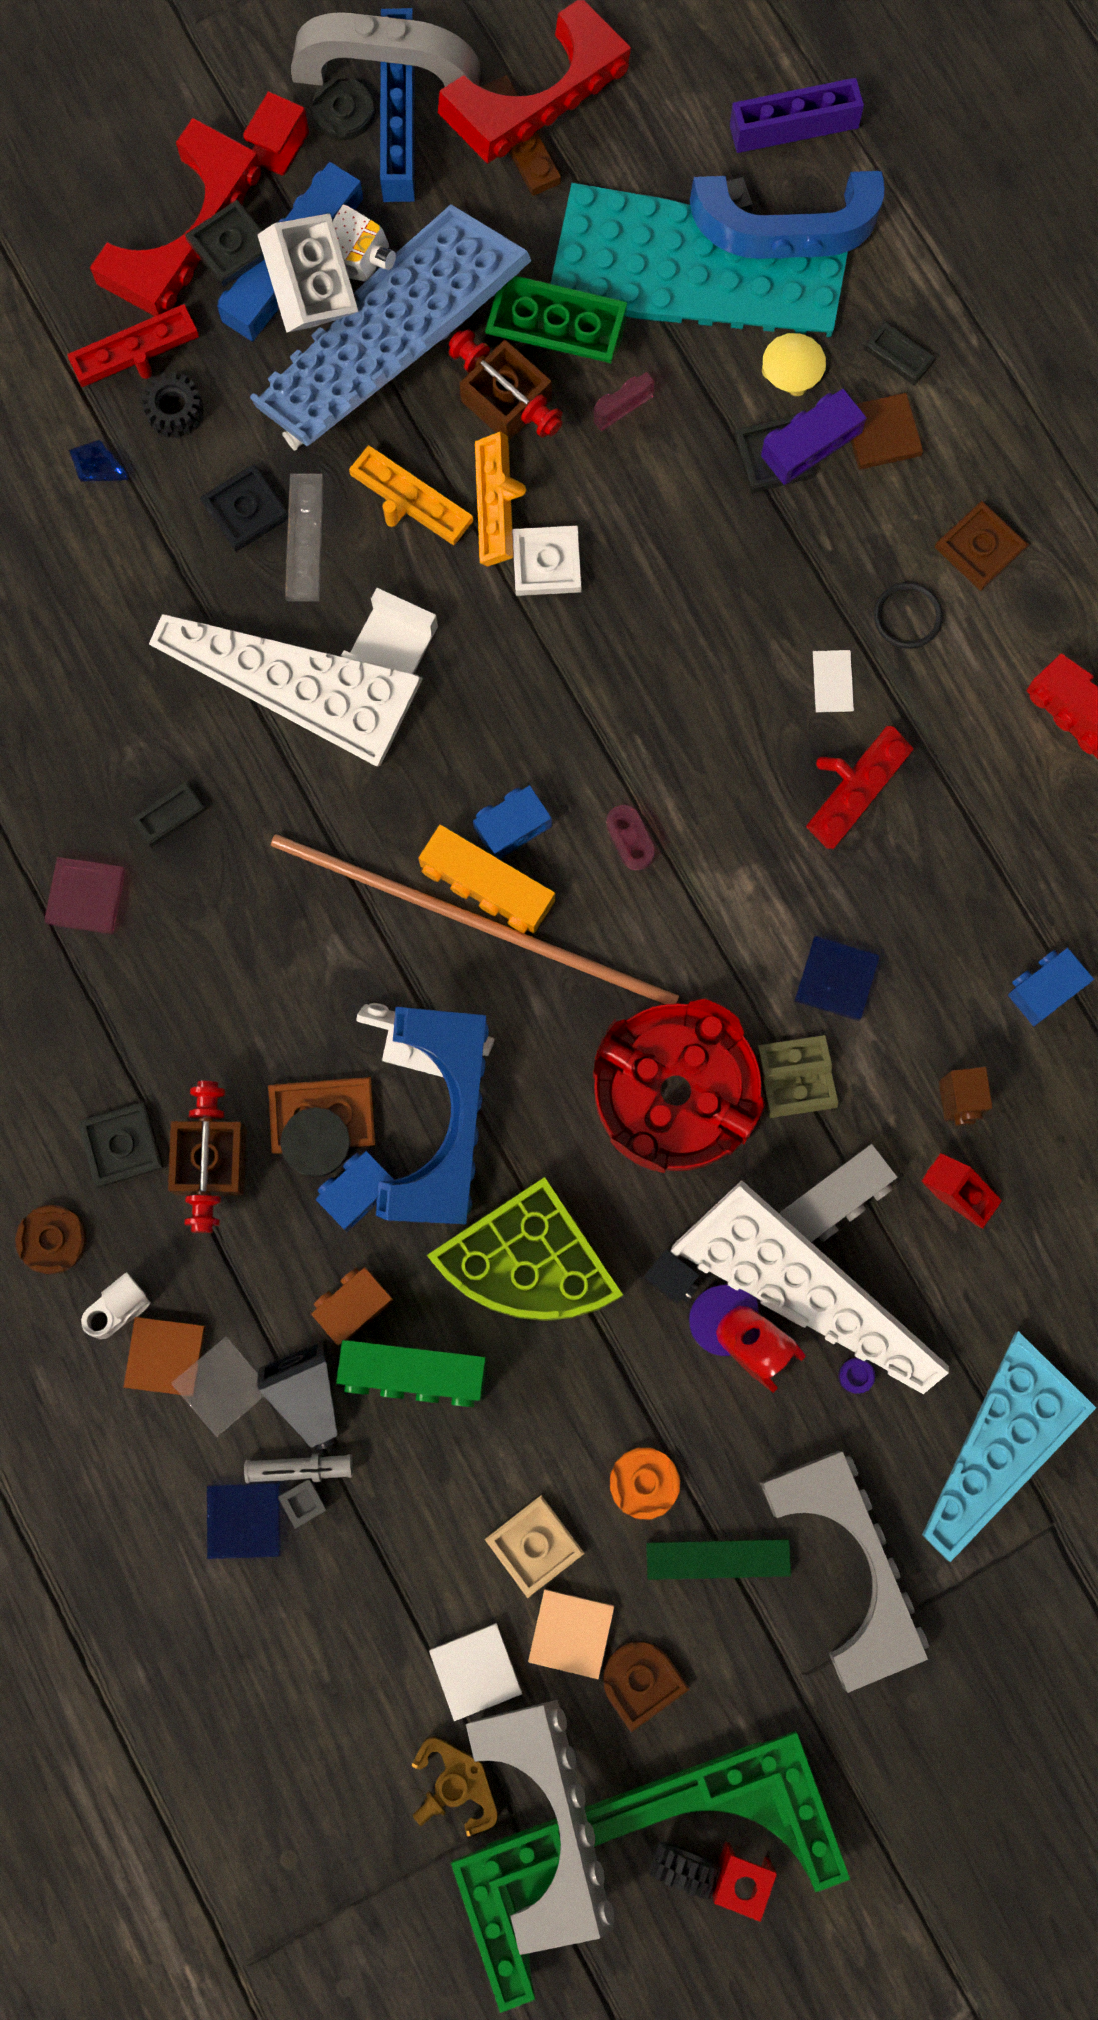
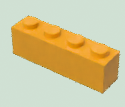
M442 825L438 826L418 857L420 866L423 868L422 873L436 882H439L440 879L452 885L450 889L454 893L465 899L471 896L478 900L481 909L493 916H496L497 913L509 919L507 923L511 927L522 933L528 930L535 934L555 902V892Z

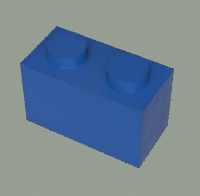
M530 785L523 790L519 787L510 791L504 797L505 801L495 807L489 805L476 814V819L473 820L475 832L489 853L499 860L552 827L551 816Z
M1068 948L1059 955L1053 950L1038 962L1042 967L1033 975L1027 970L1012 982L1016 988L1008 996L1033 1026L1094 980Z
M367 1151L362 1155L359 1153L354 1154L343 1165L346 1171L336 1180L331 1177L318 1189L320 1195L315 1199L346 1232L353 1228L377 1204L379 1181L394 1180Z

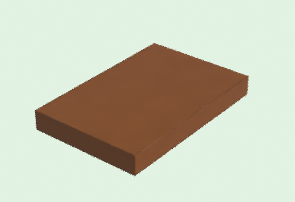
M371 1077L268 1085L272 1154H282L281 1136L283 1128L290 1118L301 1110L315 1107L330 1110L341 1118L349 1131L350 1148L376 1146Z

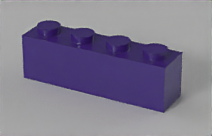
M851 78L733 102L730 129L736 152L741 153L858 129L864 104L857 79Z

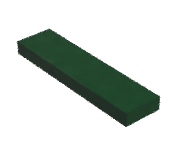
M789 1539L646 1542L647 1580L791 1576Z

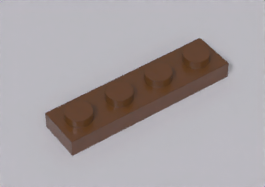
M507 75L480 86L487 91L499 95L518 96ZM537 131L534 132L529 140L521 141L510 149L509 153L532 196L561 184V176Z

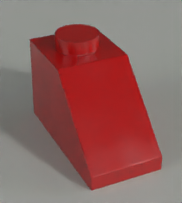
M941 1153L921 1181L939 1200L982 1229L1002 1202L970 1166Z

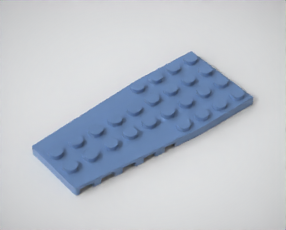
M450 204L395 253L396 260L390 270L380 267L354 293L357 298L356 305L359 312L337 319L326 331L319 327L311 335L315 342L303 354L297 349L290 356L293 364L282 374L275 371L268 378L270 387L260 397L253 393L250 396L256 408L305 446H309L435 344L446 339L450 332L469 318L531 262L528 252Z

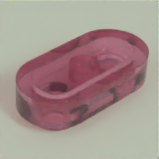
M627 805L614 807L607 816V831L623 864L632 870H643L653 861V843L638 812L634 808ZM625 820L629 823V827L627 829H620L617 823ZM636 849L640 850L643 853V857L635 859L631 856V852Z

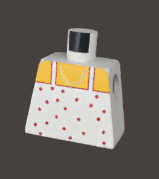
M343 204L332 222L348 277L350 279L367 281L377 266L390 270L395 263L396 254L388 249L389 243L383 229L377 223Z

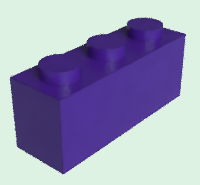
M841 389L834 395L828 393L818 401L816 407L808 412L804 410L798 413L788 426L782 430L776 428L771 431L764 439L761 457L783 485H786L860 435L866 422V416L844 389Z

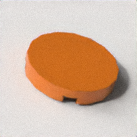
M636 1448L624 1453L615 1462L610 1474V1491L614 1502L624 1513L636 1519H654L664 1515L674 1505L680 1492V1476L675 1464L666 1454L653 1448Z

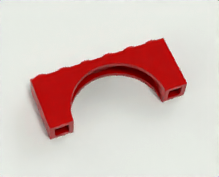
M577 0L558 13L555 36L567 53L570 68L565 76L553 87L534 95L505 96L487 91L463 75L440 90L438 114L487 164L497 157L505 156L512 147L521 141L529 140L534 132L545 125H551L558 116L567 110L575 109L583 99L591 94H597L604 85L613 79L621 78L628 70L631 47L584 0Z
M194 118L191 119L176 141L181 161L190 166L205 184L204 203L194 224L178 239L154 249L129 250L107 242L90 266L97 285L153 316L173 308L178 293L183 286L190 283L194 270L201 261V258L187 242L185 234L235 200H238L242 205L245 194L251 186L257 184L261 176L257 152Z

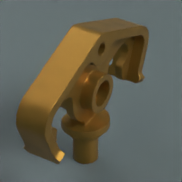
M434 1736L425 1739L412 1763V1767L419 1770L423 1769L429 1763L428 1756L430 1753L439 1752L446 1768L437 1778L435 1784L436 1794L433 1795L428 1791L426 1793L427 1798L424 1800L426 1803L412 1814L415 1821L422 1826L434 1815H445L444 1805L458 1807L471 1799L483 1807L484 1815L479 1819L471 1817L465 1823L467 1837L493 1827L497 1820V1809L481 1761L474 1762L473 1756Z

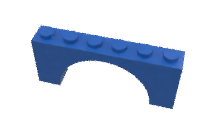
M396 1007L392 1042L412 1046L424 1053L435 1063L442 1073L449 1090L451 1117L448 1131L441 1147L426 1165L406 1177L390 1181H379L376 1205L377 1217L388 1221L466 1224L467 1215L470 1214L472 1208L469 1190L470 1181L473 1180L475 1175V1163L472 1160L473 1149L478 1142L479 1136L476 1118L482 1104V1095L479 1087L480 1077L483 1076L485 1071V1059L482 1057L483 1046L489 1033L486 1015Z

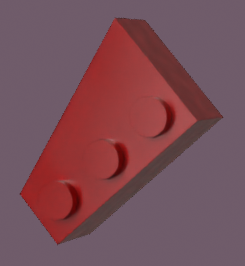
M1061 653L1033 679L1026 691L1030 694V699L1036 706L1042 709L1045 708L1054 717V722L1060 729L1069 731L1078 740V745L1084 752L1093 754L1098 759V687L1091 682L1094 678L1093 675Z

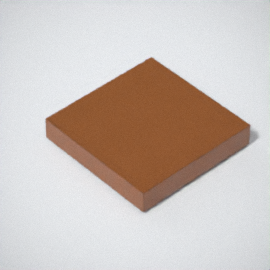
M135 1317L123 1388L195 1397L206 1326Z

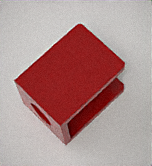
M269 91L267 92L243 133L246 141L255 144L252 150L257 152L260 166L281 176L286 174L309 134L305 108Z
M725 1841L717 1863L721 1867V1872L712 1895L714 1904L761 1922L777 1872L770 1858L764 1857L761 1866L737 1857L731 1843ZM741 1877H750L755 1881V1886L749 1899H742L735 1893V1884Z

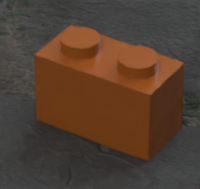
M365 1267L361 1271L357 1268L351 1270L341 1279L340 1282L343 1286L334 1294L330 1291L326 1292L314 1303L317 1309L311 1315L339 1347L342 1345V1340L349 1341L394 1302V1299Z

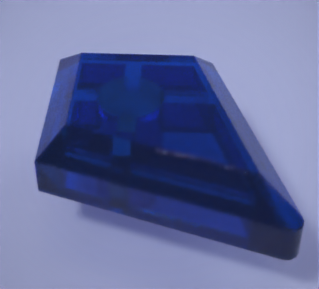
M100 440L69 450L80 482L129 479L125 470Z

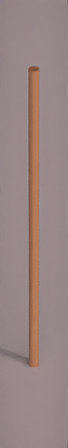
M275 834L271 841L272 847L662 1004H676L679 995L281 835Z

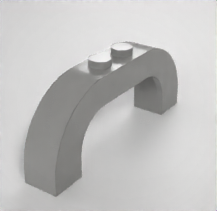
M328 13L307 21L299 29L296 36L291 64L292 80L296 83L322 86L329 60L335 58H354L422 67L436 74L442 80L445 87L464 75L480 87V62L473 49L454 33L430 23L354 13Z

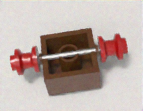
M470 329L464 332L458 331L449 342V356L453 359L462 357L465 360L464 369L469 373L459 383L461 402L493 431L506 434L508 441L526 424L531 422L538 426L536 433L541 438L547 435L550 437L555 435L563 424L561 420L563 413L558 408L550 410L546 407L552 400V381L506 340L490 353V347L486 343L477 345L474 342L475 334Z
M198 1081L197 1087L190 1088V1095L197 1098L196 1108L189 1111V1117L197 1118L199 1122L171 1121L168 1191L174 1195H190L185 1197V1202L192 1205V1216L185 1219L184 1225L191 1226V1232L213 1233V1226H220V1220L213 1217L214 1206L221 1203V1197L219 1196H244L247 1127L241 1122H214V1119L224 1118V1111L217 1107L218 1098L225 1096V1089L218 1088V1082Z

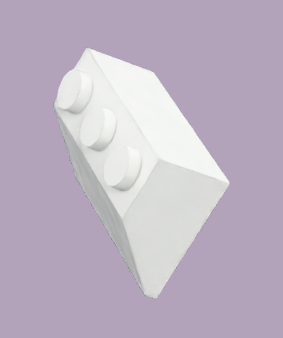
M330 213L274 223L258 234L287 333L315 327L359 312Z

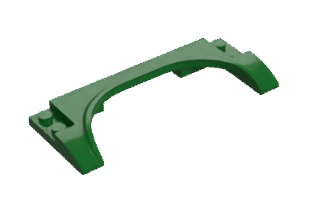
M796 1731L762 1744L761 1742L754 1743L584 1807L587 1821L594 1830V1847L683 1813L721 1811L740 1815L755 1821L779 1837L800 1861L815 1893L850 1880ZM557 1818L488 1843L483 1849L451 1861L500 2013L536 1999L531 1977L530 1953L519 1954L511 1915L539 1901L555 1877L561 1848Z

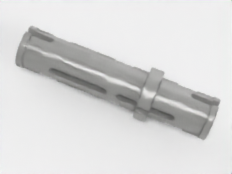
M317 1453L312 1454L309 1458L246 1460L244 1464L246 1483L312 1479L313 1482H321L322 1478H350L353 1476L352 1454L321 1457V1454Z

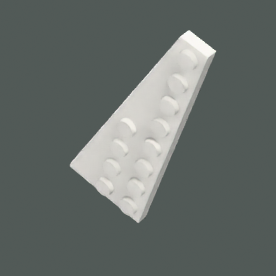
M162 614L149 645L377 767L381 766L423 679L415 674Z
M742 1180L672 1245L670 1252L676 1257L679 1255L699 1265V1270L705 1273L710 1271L728 1281V1286L735 1290L742 1289L761 1300L762 1305L804 1328L809 1326L825 1335V1340L832 1344L837 1342L855 1352V1356L863 1361L866 1359L886 1369L888 1375L922 1394L949 1373V1366Z

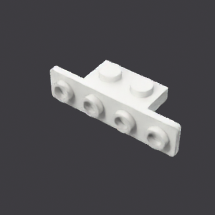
M378 1003L363 1005L356 1021L388 1030L382 1061L443 1077L435 1063L424 1053L412 1046L392 1042L395 1019L394 1011H390L388 1007ZM487 1038L483 1046V1055H489L494 1044V1038Z

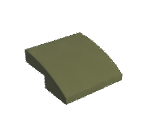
M825 1035L758 1045L760 1068L770 1118L838 1107L837 1094L831 1073L832 1062Z

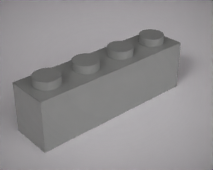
M871 1144L779 1214L810 1242L817 1237L821 1242H824L839 1230L835 1226L837 1222L845 1216L849 1222L866 1210L863 1206L865 1201L872 1196L878 1201L892 1191L894 1188L890 1183L897 1176Z

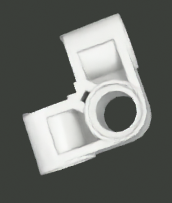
M126 1272L102 1291V1297L83 1313L81 1319L82 1328L88 1335L94 1338L106 1339L126 1323L140 1315L151 1302ZM98 1313H105L108 1318L107 1326L101 1331H94L91 1327L92 1318Z

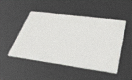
M813 651L816 712L854 711L851 651Z

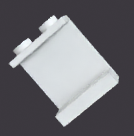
M376 588L371 598L373 610L351 652L344 650L341 657L414 674L438 628L436 615Z

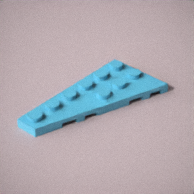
M1019 1331L1015 1332L922 1534L949 1562L961 1552L1096 1409Z

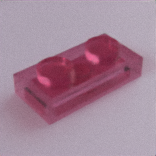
M647 372L638 378L634 376L623 384L622 389L612 395L606 394L598 400L594 406V423L600 431H603L653 397L654 380Z

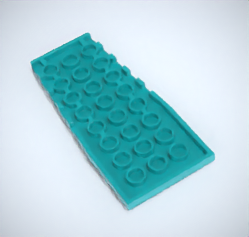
M571 183L551 284L627 302L626 317L676 323H681L682 319L698 320V325L712 326L713 322L731 323V328L743 329V325L763 326V331L774 332L775 328L794 329V333H801L803 335H806V331L825 332L826 337H831L835 326L848 252L834 256L812 258L754 259L737 256L719 248L703 235L694 221L691 206L688 204L664 198Z

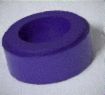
M852 1358L841 1365L838 1378L841 1386L846 1391L855 1394L864 1393L874 1384L875 1371L868 1361Z

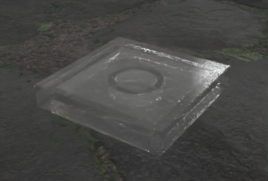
M224 1337L171 1382L216 1437L264 1397L256 1385L258 1373L227 1337Z

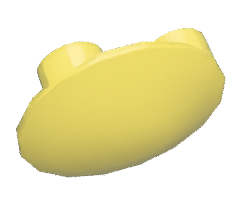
M787 333L776 337L767 346L763 355V376L776 388L790 392L793 396L804 395L808 389L813 388L821 380L826 370V357L821 346L813 338L801 333Z

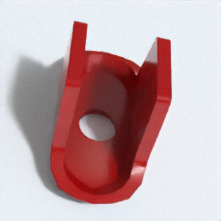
M738 1306L724 1315L716 1330L718 1342L752 1377L772 1393L778 1387L769 1377L774 1376L783 1369L793 1355L800 1361H803L806 1357L790 1336L750 1307ZM753 1328L759 1329L760 1336L755 1343L750 1345L743 1343V1337L748 1330Z

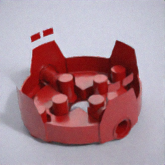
M700 999L689 1002V1004L655 1006L634 1015L628 1020L623 1019L613 1024L604 1039H601L602 1042H600V1047L597 1049L593 1078H595L594 1094L598 1115L611 1138L610 1142L620 1153L642 1167L665 1173V1171H688L710 1165L727 1154L731 1155L742 1143L745 1144L764 1107L763 1098L761 1097V1078L758 1063L749 1043L743 1036L744 1031L737 1016L715 1002ZM670 1076H681L689 1082L691 1095L686 1103L673 1106L664 1101L661 1096V1085L665 1079Z

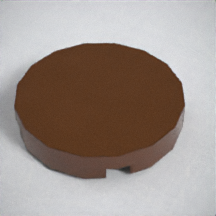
M46 1205L34 1209L18 1225L15 1242L19 1257L29 1268L36 1272L52 1275L63 1273L76 1265L84 1254L87 1238L85 1227L79 1216L68 1208Z

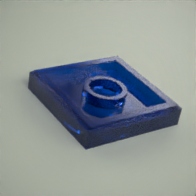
M814 936L794 1001L860 1021L880 956Z
M279 1483L207 1486V1559L280 1556Z

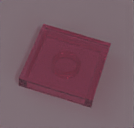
M57 857L44 922L47 925L113 934L125 875L124 867Z

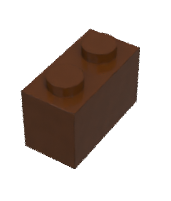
M986 1067L953 1070L939 1081L945 1122L955 1121L956 1126L975 1124L976 1120L983 1119V1115L992 1109Z

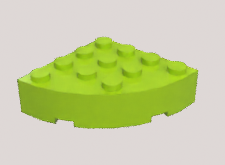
M545 1177L427 1255L445 1279L468 1298L490 1310L516 1318L541 1321L574 1318L597 1311L623 1296Z

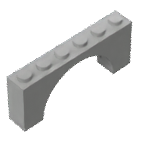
M836 1451L762 1481L760 1484L774 1517L779 1518L795 1513H812L828 1517L845 1527L854 1536L867 1557L872 1576V1597L868 1613L854 1636L844 1645L829 1653L841 1685L849 1693L928 1660L924 1649L929 1648V1644L922 1628H915L910 1614L915 1613V1610L907 1592L901 1594L896 1582L897 1579L901 1578L899 1570L893 1558L887 1559L883 1551L882 1545L886 1544V1539L878 1523L873 1525L867 1511L872 1510V1505L864 1489L859 1491L853 1477L858 1476L854 1461L850 1455L845 1457L843 1451Z
M558 1700L481 1718L466 1724L474 1762H503L526 1773L546 1794L559 1825L561 1841L560 1859L550 1887L535 1904L526 1906L511 1915L519 1954L522 1955L602 1938L614 1929V1911L611 1903L606 1898L603 1886L605 1880L604 1870L601 1863L597 1861L594 1849L595 1834L592 1825L587 1821L584 1808L586 1802L585 1793L582 1786L578 1784L575 1772L576 1756L568 1743L565 1731L567 1720L564 1711L559 1707Z

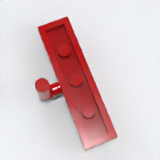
M185 304L71 352L67 354V357L81 387L133 365L136 366L142 378L149 379L152 376V370L148 362L149 358L198 338L199 335Z
M886 726L853 768L841 758L819 757L817 759L816 765L818 769L836 771L843 778V781L806 825L826 848L834 849L913 751V747L894 726Z

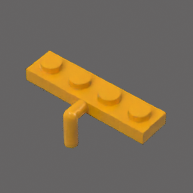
M497 432L475 441L480 563L487 567L513 558L511 500L521 497L526 493V486L510 477L508 436L502 432Z
M369 445L349 469L352 477L387 500L383 503V511L386 524L390 527L396 526L405 513H407L455 546L473 522V516Z

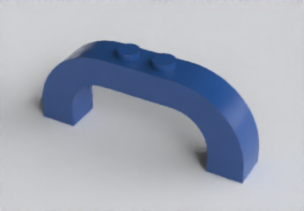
M882 171L850 172L844 194L846 207L840 211L820 214L754 215L743 211L731 200L728 193L726 176L694 177L690 195V206L694 221L703 235L719 248L737 256L754 259L834 256L855 249L870 236L877 222L885 187Z

